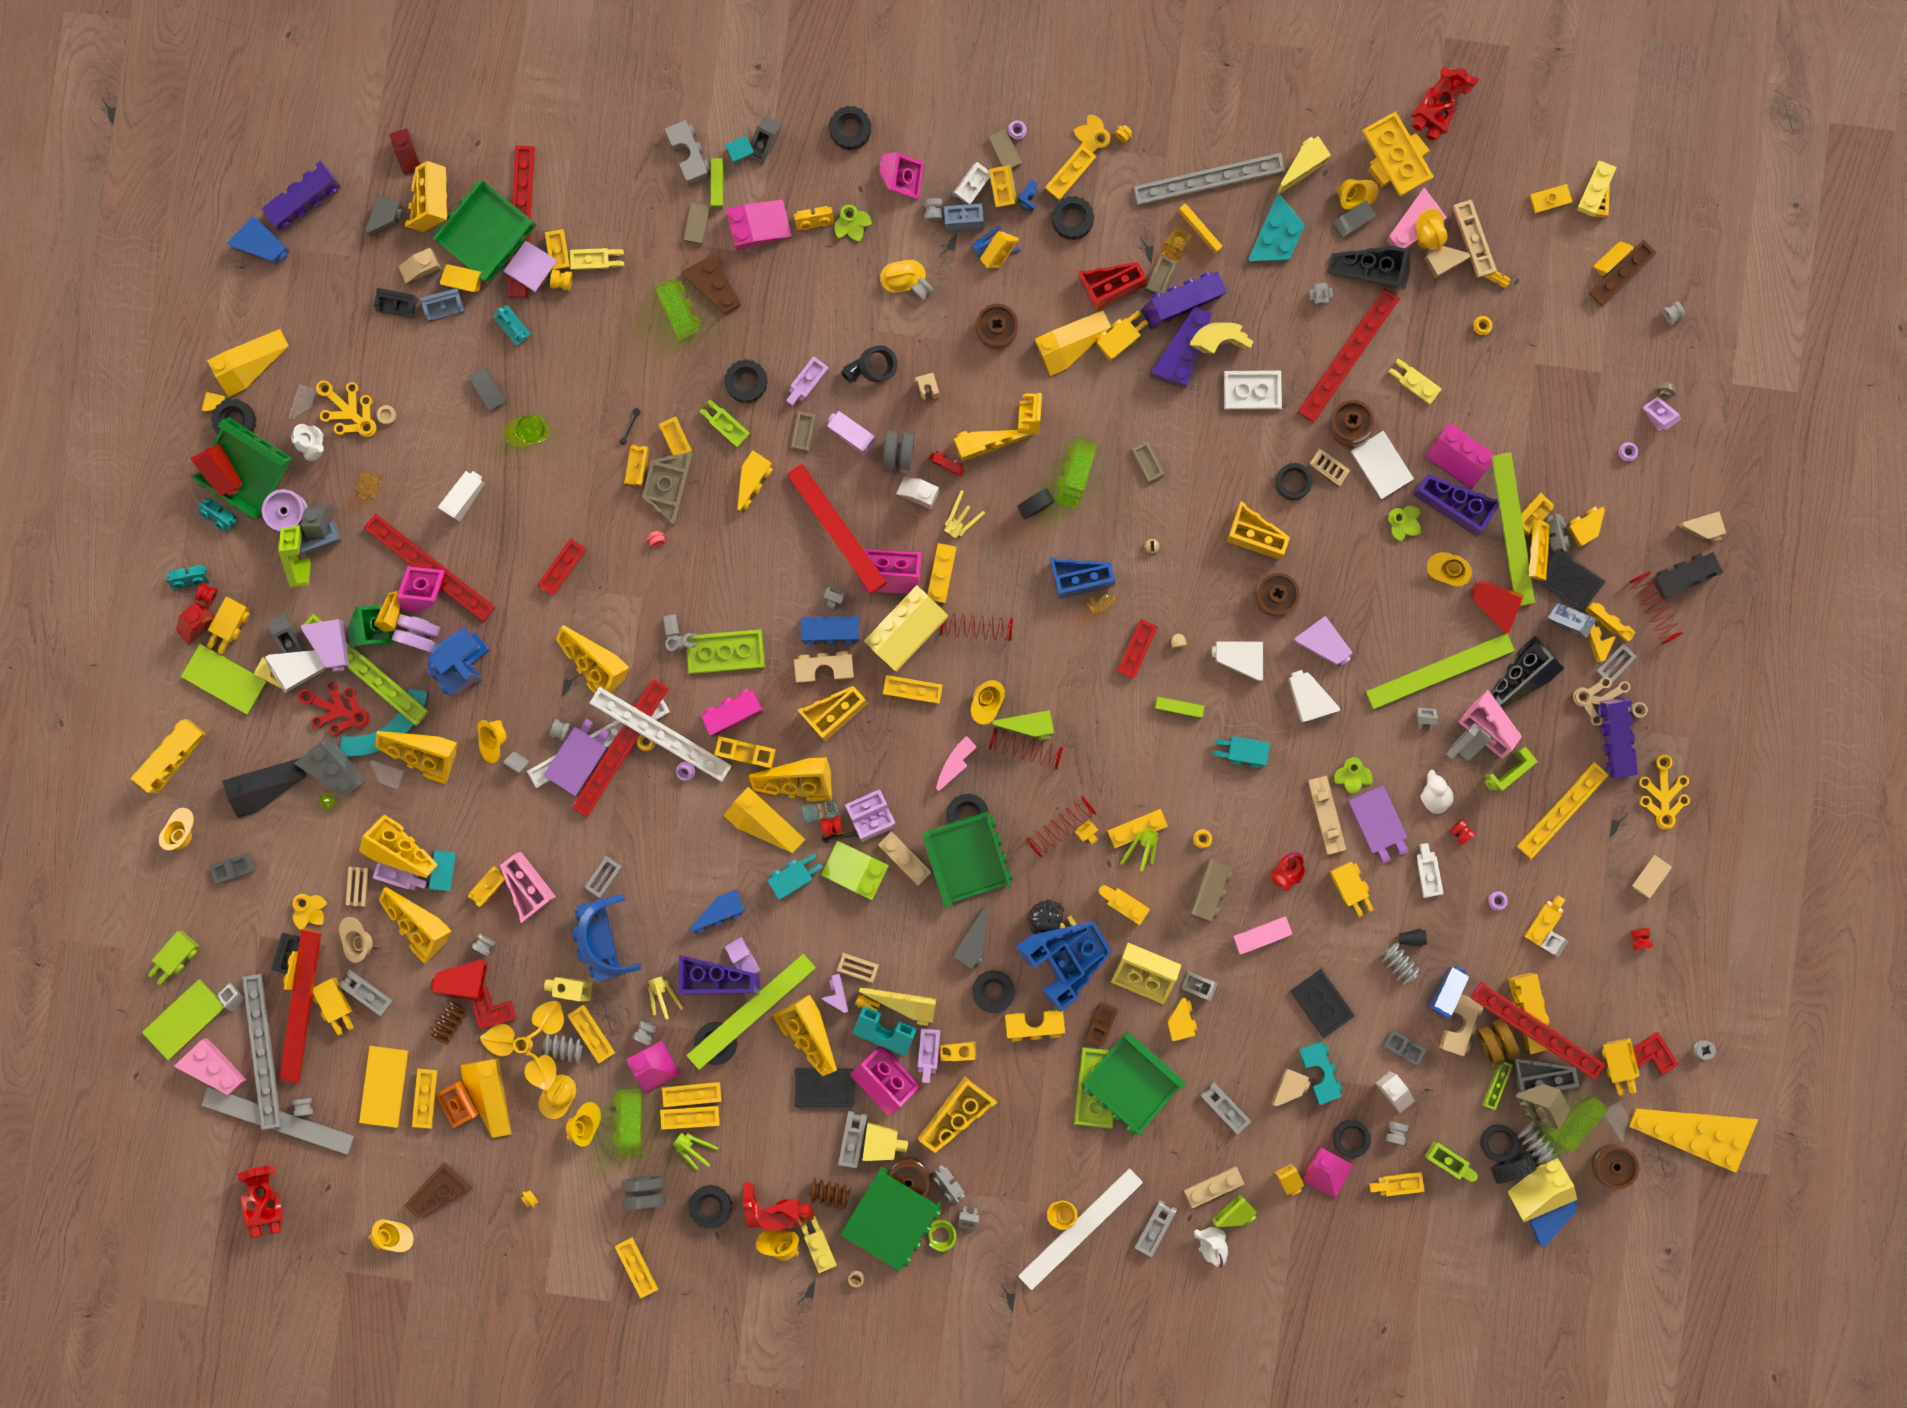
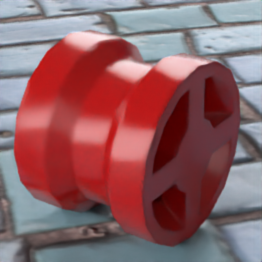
M201 583L196 592L195 600L204 601L206 605L211 606L217 596L218 589L215 587L210 588L206 583Z

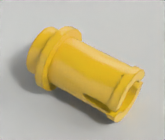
M859 994L855 1001L857 1008L865 1006L878 1011L871 1007V1005L877 1008L880 1006L879 1002L865 997L864 994Z

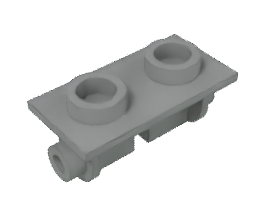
M1555 514V519L1553 515L1546 517L1547 521L1545 522L1550 524L1549 534H1556V536L1549 538L1551 550L1555 553L1559 548L1568 552L1571 542L1569 536L1565 534L1564 528L1567 527L1565 518L1561 517V514Z
M941 1165L936 1171L930 1173L932 1183L940 1188L946 1202L954 1205L965 1197L963 1194L964 1190L957 1181L952 1184L949 1183L954 1177L947 1167Z

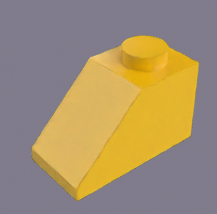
M1289 1164L1274 1172L1287 1195L1291 1194L1293 1196L1302 1191L1301 1188L1304 1184L1293 1164Z

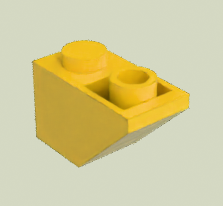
M1595 506L1586 512V517L1581 519L1578 516L1570 521L1571 525L1567 527V530L1577 547L1599 536L1605 511L1603 507L1597 509Z
M1185 997L1180 998L1167 1020L1172 1041L1195 1036L1194 1031H1197L1195 1019L1191 1020L1189 1013L1193 1012L1190 1000L1186 1001Z

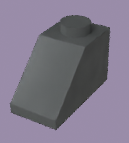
M765 116L758 124L751 142L754 153L748 157L764 164L783 124Z
M378 195L365 232L373 236L396 225L397 221L401 220L403 216V206L399 202Z
M314 503L304 510L301 527L307 538H326L333 509L332 504Z
M287 614L269 621L271 634L282 653L305 651L297 631Z

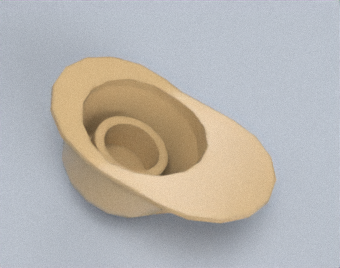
M344 918L340 923L339 933L345 956L349 961L358 963L370 953L373 941L369 933L364 931L362 924L356 918Z

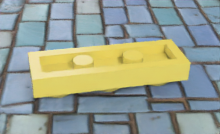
M1598 161L1580 201L1578 211L1593 217L1596 216L1617 167Z

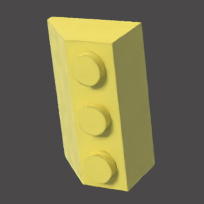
M1127 943L1111 983L1164 1005L1177 980L1181 964Z

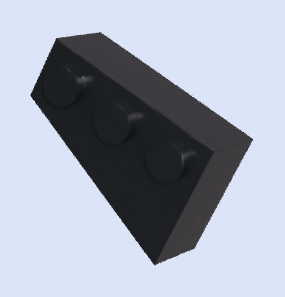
M1714 552L1704 556L1702 553L1691 557L1692 561L1687 564L1685 561L1675 564V569L1669 572L1667 569L1656 573L1658 577L1652 580L1655 581L1654 584L1657 590L1660 589V597L1666 599L1722 574L1723 571Z

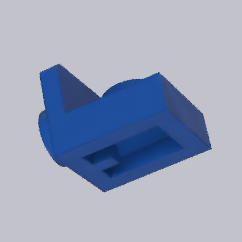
M1032 179L1018 197V202L1022 209L1033 212L1036 205L1028 199L1032 200L1038 192L1036 189L1038 183Z

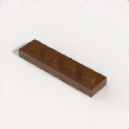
M1643 239L1588 294L1601 307L1604 306L1657 252Z

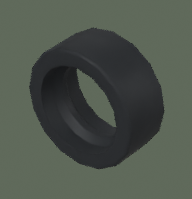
M878 345L867 348L862 353L859 360V368L864 378L870 382L878 383L889 380L894 376L898 362L896 355L890 348ZM874 353H881L886 358L887 370L883 375H876L870 369L869 360Z
M1289 463L1278 472L1275 480L1276 489L1286 499L1299 500L1311 490L1313 484L1312 474L1302 464ZM1293 470L1299 471L1305 478L1304 488L1296 493L1289 492L1283 485L1284 475Z
M1047 488L1024 500L1017 508L1025 520L1046 509L1055 500Z
M1347 1120L1340 1123L1335 1129L1333 1142L1341 1154L1355 1158L1365 1154L1369 1149L1371 1135L1367 1127L1355 1120ZM1347 1128H1357L1363 1135V1143L1356 1150H1348L1341 1143V1135Z
M1495 1124L1483 1132L1480 1138V1146L1488 1158L1496 1162H1505L1516 1155L1519 1148V1140L1511 1128L1502 1124ZM1504 1132L1509 1136L1511 1146L1506 1153L1495 1154L1490 1150L1488 1140L1493 1133Z

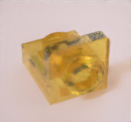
M1175 227L1165 241L1162 253L1169 258L1179 261L1182 252L1191 241L1192 235Z
M362 470L358 484L353 488V491L357 492L358 497L368 500V497L375 498L381 476Z
M1107 593L1099 599L1101 603L1098 605L1093 597L1090 596L1088 598L1090 603L1087 605L1094 613L1098 612L1101 614L1114 604L1118 597L1114 593L1111 595Z

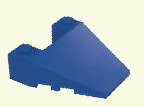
M1094 921L1031 935L1016 946L1024 962L1034 969L1046 960L1057 979L1044 988L1042 992L1050 1005L1060 1012L1076 1001L1080 990L1084 985L1087 986L1090 982L1089 978L1094 971L1099 970L1112 952Z

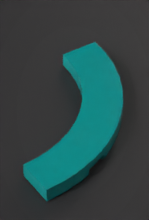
M409 689L408 694L425 707L429 692ZM399 712L390 723L378 731L407 734L414 724ZM377 731L358 737L342 736L340 749L346 756H363L379 752L381 750L375 747Z

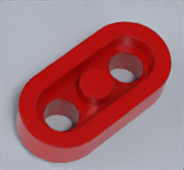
M936 451V453L931 452L928 458L929 461L962 477L965 471L962 468V463L956 460L951 462L945 459L947 456L939 451Z

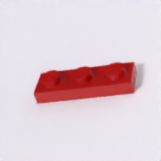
M570 538L537 585L554 596L587 549Z
M1140 619L1117 672L1135 679L1158 626Z

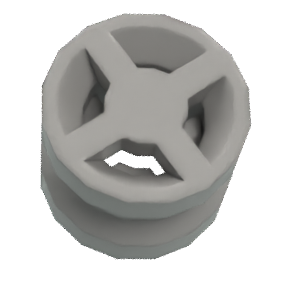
M922 277L918 279L916 285L910 287L912 292L922 301L926 299L928 293L934 291L933 287Z
M1678 301L1674 302L1671 307L1663 308V314L1670 325L1675 324L1679 319L1683 320L1686 318L1685 310Z
M555 719L549 737H558L560 741L564 742L568 736L571 724H563L560 720Z
M479 933L477 936L478 940L471 947L488 956L490 948L496 942Z
M1700 1040L1694 1044L1693 1053L1699 1059L1710 1060L1715 1056L1716 1048L1713 1043Z
M312 1098L292 1100V1104L295 1106L294 1116L313 1114V1109L310 1105Z

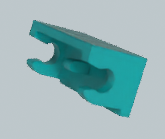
M434 850L433 860L438 865L430 874L429 889L451 890L456 853Z

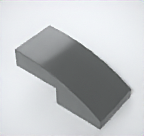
M1365 200L1333 221L1332 224L1343 239L1374 219L1377 215L1368 201Z
M485 367L468 376L489 411L506 402Z
M245 853L209 866L215 884L256 871L250 853Z
M1392 1030L1384 1044V1047L1416 1066H1419L1427 1052V1049L1395 1030Z

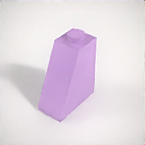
M840 411L837 414L833 413L827 420L829 423L827 425L828 429L863 456L876 442L874 435Z
M1326 616L1293 639L1294 643L1333 665L1340 663L1342 666L1351 659L1349 655L1353 653Z
M336 619L301 625L302 631L326 668L332 669L333 672L344 671V667L350 666L344 622L342 620Z

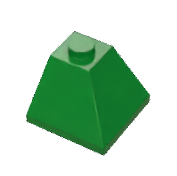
M382 605L355 607L347 629L350 648L395 642L392 640L393 631L383 632L374 625Z

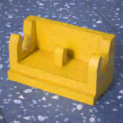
M1011 165L989 169L996 207L1018 203Z
M1042 393L1023 394V399H1030L1031 401H1020L1018 432L1039 434Z
M630 446L624 484L643 487L649 456L648 447Z
M1539 493L1521 512L1524 534L1527 537L1531 534L1533 520L1543 521L1554 509V504L1542 493Z
M493 866L469 892L468 897L473 899L477 906L483 907L506 882L503 873Z

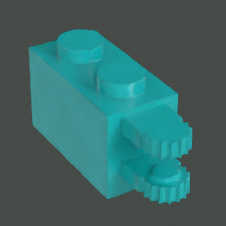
M1234 736L1230 738V741L1215 739V744L1229 746L1228 753L1213 751V756L1227 758L1234 765L1242 766L1244 762L1249 763L1251 768L1261 769L1262 766H1267L1269 742Z
M815 853L802 861L799 860L797 862L794 859L786 864L787 868L780 872L778 869L769 874L771 878L767 881L779 900L812 881L813 879L810 875L823 868L821 864H817L807 871L804 866L816 858Z

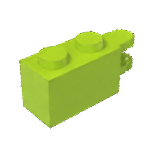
M177 931L152 959L156 965L148 973V976L152 978L162 969L165 973L157 981V984L161 986L171 975H178L185 966L183 964L187 959L191 960L198 951L196 949L199 945L183 931Z
M1435 1140L1424 1155L1425 1158L1459 1180L1463 1177L1470 1182H1474L1478 1178L1476 1171L1468 1167L1470 1165L1469 1162Z

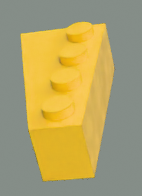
M188 719L180 720L175 725V730L162 741L158 749L152 753L148 760L131 777L135 783L148 793L158 794L207 735Z
M1527 973L1508 978L1514 1003L1546 1025H1549L1550 1022L1545 1012V1002L1541 993L1538 974ZM1522 1033L1527 1053L1534 1054L1548 1050Z
M964 1076L919 1135L918 1139L936 1153L959 1132L966 1129L969 1124L998 1102Z

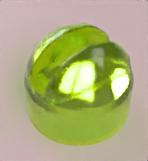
M324 794L319 796V802L323 810H328L335 805V799L332 800L333 795Z

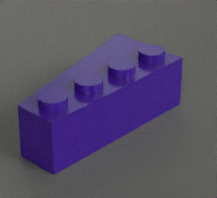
M321 160L315 164L317 168L314 171L310 172L308 170L303 174L302 181L293 182L288 186L286 194L280 193L262 208L278 231L287 229L292 224V221L296 218L304 217L309 209L320 206L323 203V199L328 196H334L338 189L341 188Z
M679 955V994H760L759 974Z

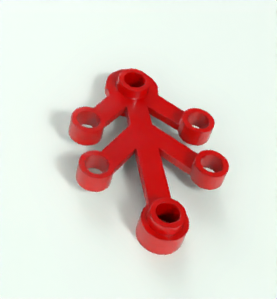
M329 681L326 684V689L331 693L335 704L316 697L311 690L303 689L299 692L298 700L300 703L305 705L312 703L332 711L320 717H313L311 720L313 727L321 728L324 723L340 716L350 718L340 724L333 723L330 725V733L339 735L342 730L351 726L364 728L370 721L369 713L366 710L360 709L356 699V691L353 688H347L344 691V697L349 700L352 711L345 708L338 692L339 685L335 681ZM331 683L335 684L334 690H330L329 685ZM349 690L353 691L352 697L347 696ZM305 694H310L308 701L304 699ZM359 715H362L364 717L362 722H358L357 717ZM319 718L321 723L316 726L315 720ZM334 726H338L339 728L338 732L336 733L332 731V728Z

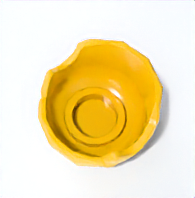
M1064 1200L1052 1203L1047 1211V1220L1051 1226L1058 1230L1072 1228L1078 1219L1077 1209L1072 1203Z

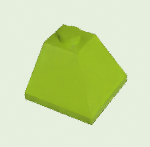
M1239 1193L1212 1221L1217 1227L1243 1226L1245 1223L1249 1225L1256 1218L1255 1214L1257 1212Z

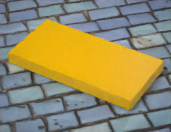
M1396 111L1362 130L1400 197L1434 178Z
M378 1046L369 1047L359 1123L399 1127L409 1050Z

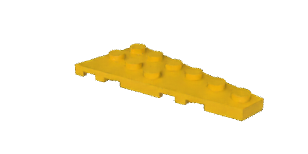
M1635 1108L1628 1126L1736 1173L1758 1119Z

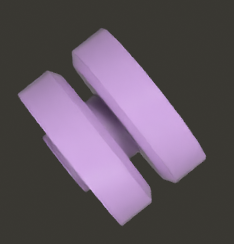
M285 489L275 490L264 500L262 516L266 524L278 532L281 531V528L298 525L301 527L304 510L308 505L301 496L293 491Z
M399 615L397 624L408 630L407 632L395 630L392 640L430 652L435 647V642L426 639L425 635L437 637L441 627L421 618Z

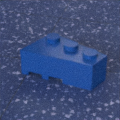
M1050 557V565L1059 599L1115 586L1111 562L1075 561L1074 559L1063 560Z
M859 616L801 617V641L805 642V645H817V642H825V645H836V642H844V645H855V641H859Z

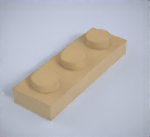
M892 831L878 844L917 885L922 883L932 873Z
M1235 1166L1185 1189L1184 1192L1191 1208H1195L1245 1184L1238 1168Z

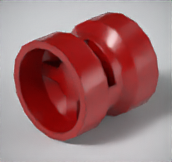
M835 816L830 820L826 818L821 819L824 838L830 837L832 834H843L840 816Z
M1465 819L1460 820L1449 829V832L1457 837L1460 845L1465 844L1476 834L1473 829H1469Z
M1650 928L1630 931L1631 937L1634 938V950L1653 947L1652 941L1649 938L1651 934Z

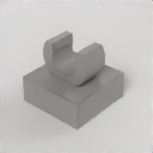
M828 586L823 596L829 599L826 607L833 610L836 603L841 604L847 592Z
M1417 708L1416 716L1419 729H1422L1423 724H1429V730H1432L1433 725H1437L1438 722L1437 710Z
M1550 931L1540 947L1559 957L1569 941Z
M964 1206L963 1211L960 1212L957 1227L976 1230L979 1221L977 1208H974L973 1214H969L966 1212L967 1206Z

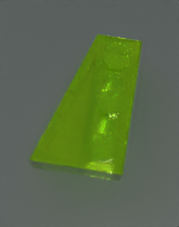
M672 275L653 284L678 340L680 341L700 332L698 326H701L697 315L693 316L690 311L693 306L689 297L685 299L682 293L685 291L681 280L677 281L675 276Z
M1076 437L1074 443H1070L1067 454H1070L1069 460L1065 459L1062 468L1065 474L1064 477H1059L1057 487H1060L1056 500L1057 503L1078 509L1098 443Z
M617 1089V1095H614L613 1099L614 1107H617V1114L613 1115V1125L616 1126V1133H613V1145H616L620 1155H643V1149L641 1148V1137H643L641 1089Z
M1592 1095L1586 1096L1569 1107L1570 1113L1560 1129L1548 1128L1543 1124L1539 1126L1542 1131L1572 1154L1609 1110L1607 1106Z

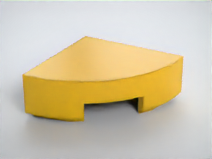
M206 392L202 411L211 412L215 410L221 401L226 400V397Z

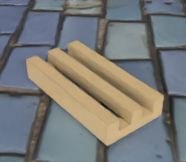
M348 868L346 905L366 907L369 868ZM356 871L354 902H351L353 872ZM362 871L364 872L361 902H358L360 872Z
M842 953L837 971L873 983L879 965ZM845 958H848L850 960L874 967V970L872 971L845 962L844 960ZM845 965L856 970L871 974L872 976L871 978L842 969V966Z

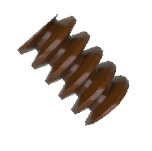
M447 1000L450 1007H443L446 1014H438L442 1020L434 1021L438 1026L430 1027L434 1033H428L443 1044L450 1043L447 1037H454L452 1031L458 1030L455 1024H462V1020L459 1017H466L464 1012L466 1010L450 1000Z
M813 1178L809 1197L811 1196L812 1203L817 1198H819V1204L826 1200L827 1206L834 1202V1208H837L841 1203L842 1210H844L848 1203L851 1187L848 1191L846 1185L839 1189L838 1183L831 1187V1181H828L826 1186H824L823 1179L816 1184V1178Z

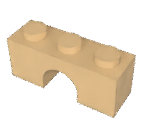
M848 651L836 652V656H829V653H820L815 658H810V655H799L798 659H794L796 683L816 682V671L821 666L831 667L834 671L835 680L854 678L852 654L848 655Z
M1461 994L1453 1012L1462 1017L1463 1025L1456 1032L1445 1030L1439 1048L1461 1056L1468 1053L1471 1047V1042H1469L1471 1034L1474 1035L1477 1028L1475 1021L1477 1016L1480 1017L1483 1006L1470 997Z

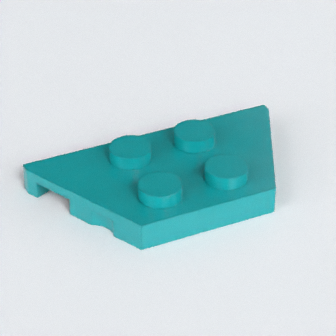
M1280 194L1276 195L1248 259L1250 263L1254 261H1289L1304 229L1305 224Z

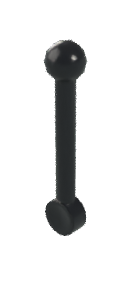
M638 408L633 409L631 421L623 438L619 440L621 445L627 443L626 438L636 417L641 413Z
M857 831L824 838L823 835L822 842L828 843L830 840L859 836Z

